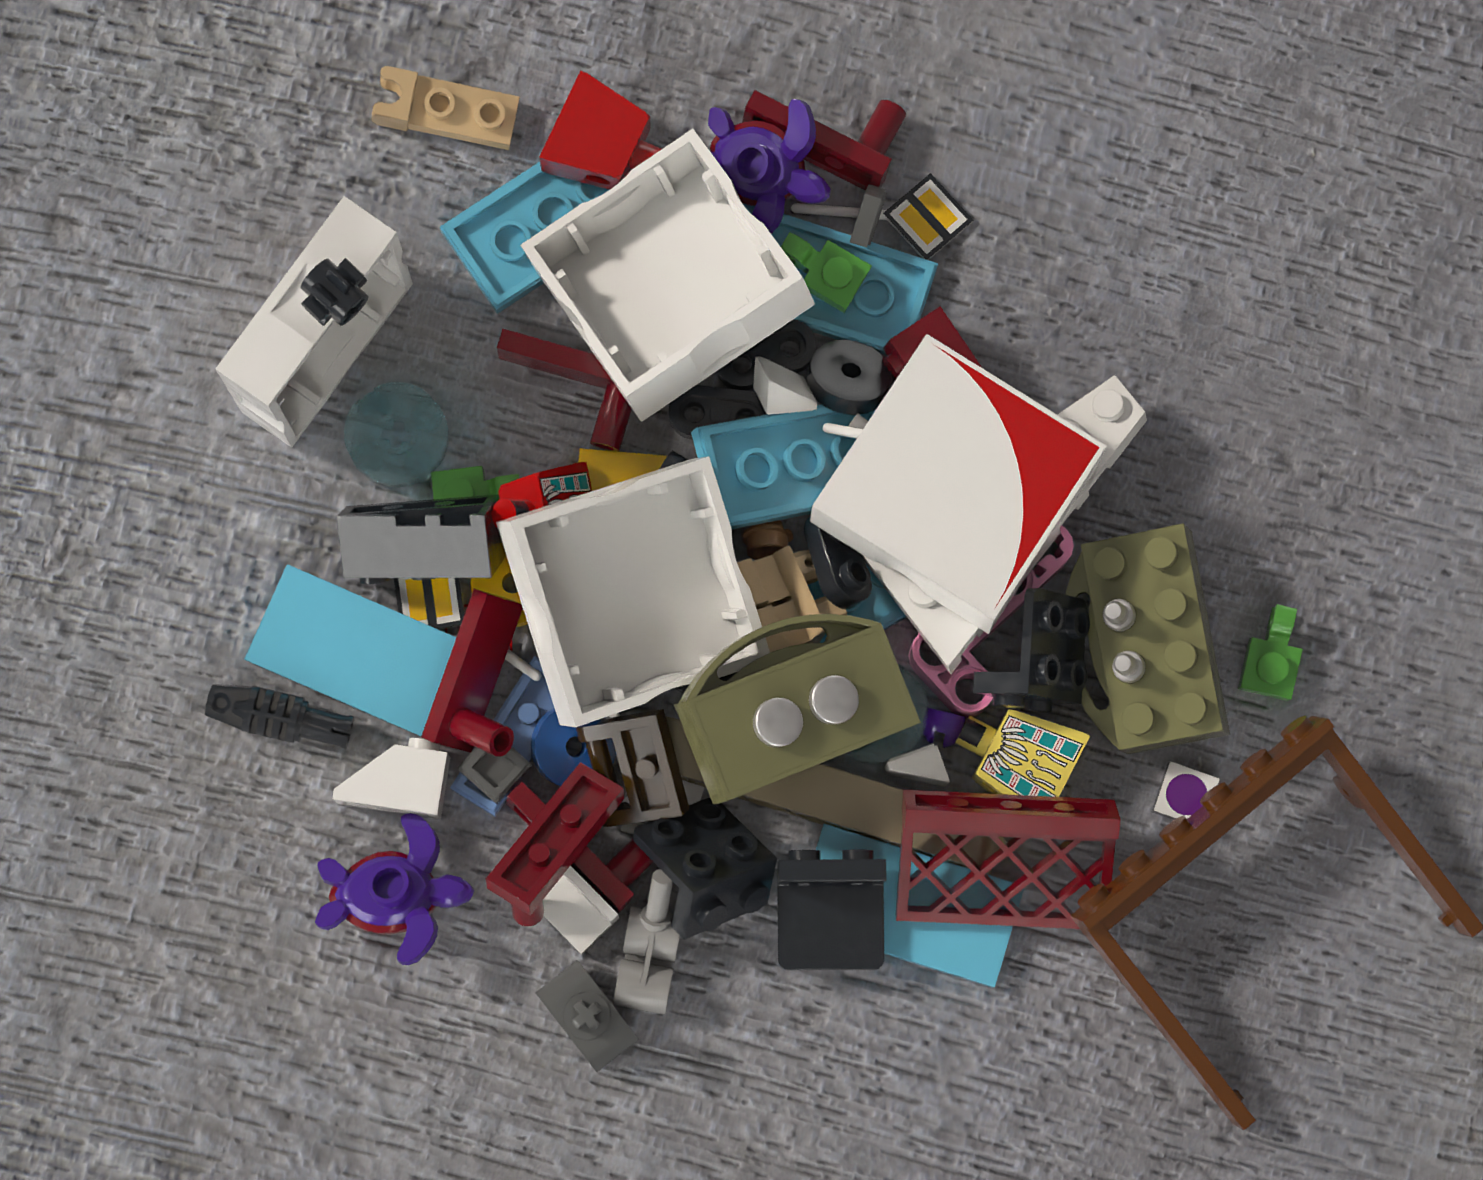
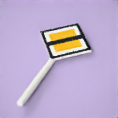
M931 173L890 208L882 210L879 220H888L911 247L926 260L934 256L974 221ZM794 203L791 206V210L794 213L857 218L860 208L803 203Z
M394 578L399 613L438 630L461 626L465 609L460 578H435L430 580ZM508 649L505 660L524 674H527L532 680L539 681L542 675L538 670Z

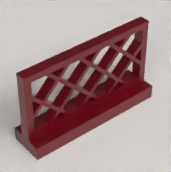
M903 790V819L895 912L896 921L1080 929L1070 917L1073 912L1064 901L1085 884L1089 889L1096 886L1097 884L1092 878L1099 872V884L1103 883L1104 886H1107L1112 881L1116 839H1119L1121 821L1115 800ZM913 833L937 834L947 846L925 863L912 849ZM949 834L959 836L956 839H953ZM975 836H990L1000 848L978 865L962 847ZM1003 837H1013V838L1010 839L1008 842H1006ZM1029 838L1043 839L1053 851L1031 868L1015 849ZM1055 839L1065 840V841H1064L1063 843L1059 844ZM1081 841H1102L1101 857L1085 870L1068 854ZM955 853L971 872L952 888H949L934 870ZM1008 856L1025 874L1002 891L986 873ZM1059 859H1062L1077 877L1055 894L1039 876ZM912 861L918 870L910 876ZM925 877L943 894L930 906L908 905L909 890ZM980 879L996 897L982 909L968 908L958 896ZM1033 882L1048 900L1035 911L1020 910L1011 898ZM949 903H952L955 907H946V906H947ZM1004 905L1008 910H1002L999 908ZM1056 907H1057V908L1059 909V911H1060V912H1051V911L1054 910Z

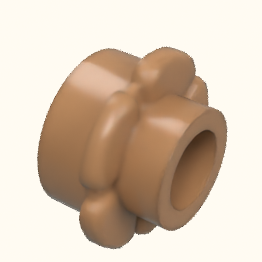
M777 520L752 525V527L743 531L742 537L743 543L747 545V555L752 559L758 560L773 555L776 551L788 546V542L793 540V533L789 529H784L783 523Z

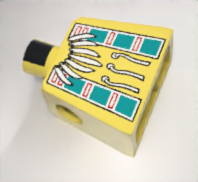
M1008 709L997 729L969 715L955 743L982 757L972 779L991 794L1059 797L1090 736L1072 728Z

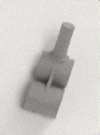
M661 869L656 870L652 874L647 906L644 908L631 906L623 946L625 959H621L613 1006L665 1015L674 969L671 967L672 962L675 963L680 935L672 928L674 914L668 909L673 881Z

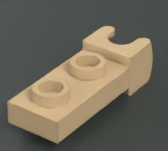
M384 66L381 68V87L397 93L400 98L394 103L377 102L374 104L371 120L376 125L403 131L410 129L509 150L520 99L519 96L418 76L417 72L396 67Z

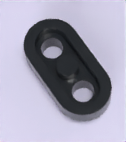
M793 319L737 357L749 360L751 368L747 372H736L732 368L731 364L734 361L732 360L717 371L718 377L726 386L732 389L748 390L753 388L756 357H763L786 369L799 373L810 365L811 358L816 351L815 335L805 323ZM787 341H792L799 346L800 351L797 355L788 357L781 352V345Z
M695 385L669 404V421L672 428L680 436L693 440L691 432L697 427L734 421L743 412L751 413L754 417L767 414L756 392ZM696 406L703 410L704 417L699 422H690L684 415L685 411L690 407Z
M810 516L804 524V535L821 590L826 598L836 607L846 610L851 609L867 599L872 590L871 575L864 556L811 523Z

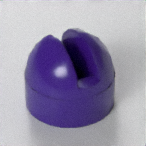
M926 707L922 721L924 738L930 744H934L937 732L945 733L943 748L953 746L965 725L967 717Z

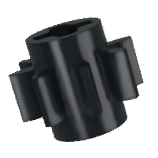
M329 258L324 259L308 273L301 283L300 288L308 295L301 305L322 326H325L331 318L340 326H343L354 318L366 304L369 296L361 287L367 282V279L347 258H344L338 266Z

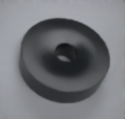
M834 340L823 344L814 352L806 379L814 398L823 406L842 414L857 415L858 413L861 415L878 408L888 393L892 374L884 365V357L874 348L853 340Z

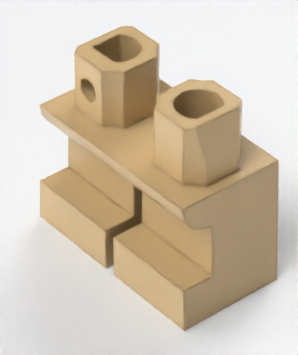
M789 545L776 551L773 555L755 561L749 558L737 562L742 576L750 587L762 627L787 618L804 615H847L846 609L836 607L826 596L816 600L813 599L808 584L818 581L809 550L793 553ZM805 628L785 631L765 638L771 653L789 646L820 643L826 632L822 628Z

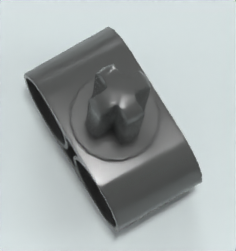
M578 960L535 992L596 1072L600 1071L639 1040Z

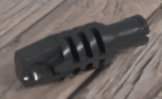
M213 684L210 688L205 707L206 716L238 728L243 732L289 743L299 742L302 737L340 746L343 749L347 748L351 734L336 731L334 728L350 731L354 722V716H345L309 707V701H305L303 697L257 686Z

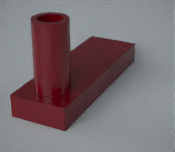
M754 90L745 106L742 122L764 121L775 125L786 133L789 107ZM880 100L858 141L814 120L816 127L815 142L810 152L803 159L865 191L869 184L881 188L892 160L885 156L902 125L906 112L901 106L892 101Z
M502 328L497 345L500 360L605 389L590 444L603 450L620 452L632 408L596 356L592 353Z
M474 588L422 732V738L439 745L470 753L473 747H476L496 757L504 756L510 751L514 743L512 729L485 717V713L523 610L521 603Z
M580 762L485 878L488 890L511 903L513 918L518 924L534 926L542 920L544 916L543 899L624 800V788Z
M523 782L507 795L506 804L528 826L545 806ZM632 839L606 865L586 846L571 864V867L619 914L632 901L634 893L628 887L653 861Z

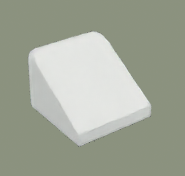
M763 357L755 358L753 388L766 414L817 410V401L803 376Z
M934 744L890 758L884 767L886 774L894 777L944 787L950 782L938 746H934Z

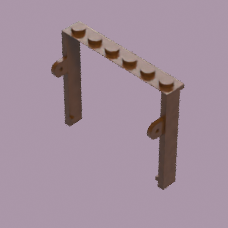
M1304 715L1291 722L1280 734L1283 737L1282 741L1270 751L1262 749L1246 759L1240 766V769L1243 771L1241 775L1229 785L1223 782L1205 793L1200 799V803L1203 805L1187 819L1185 816H1181L1170 822L1160 832L1159 836L1162 840L1148 852L1139 850L1129 856L1118 868L1121 874L1107 886L1101 883L1083 894L1077 902L1080 908L1070 915L1233 1125L1242 1130L1247 1129L1256 1121L1241 1102L1244 1099L1238 1090L1231 1089L1109 933L1113 926L1322 754L1337 774L1333 777V781L1338 790L1353 806L1366 811L1442 910L1443 914L1438 919L1443 926L1448 927L1452 924L1458 933L1472 938L1483 930V924L1333 730L1335 726L1328 718L1317 716L1308 718Z

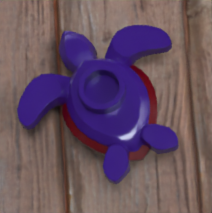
M792 99L790 101L786 133L775 125L764 121H748L734 125L730 114L725 109L713 107L709 110L708 126L716 135L711 142L710 152L731 179L741 202L755 206L751 214L762 222L771 234L779 227L783 219L786 200L795 196L797 200L803 203L817 204L826 202L830 198L831 188L827 182L817 173L805 170L803 158L812 149L816 138L814 116L810 106L805 101L800 99Z
M408 813L401 816V824L409 841L408 855L396 851L377 852L356 862L348 870L336 860L330 858L322 859L317 864L319 874L324 883L333 886L329 893L330 902L323 905L315 920L317 927L323 930H330L346 919L354 926L375 934L388 935L406 931L404 940L397 953V961L401 965L417 963L433 946L438 935V925L432 915L436 906L440 908L462 906L469 902L474 894V888L471 884L461 877L448 874L437 878L432 876L431 871L440 853V841L429 823L417 814Z

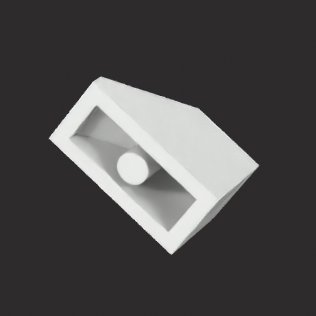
M409 738L408 746L393 745L335 787L332 800L340 805L400 814L413 813L421 817L441 820L451 757L447 752L439 751V744L426 739Z

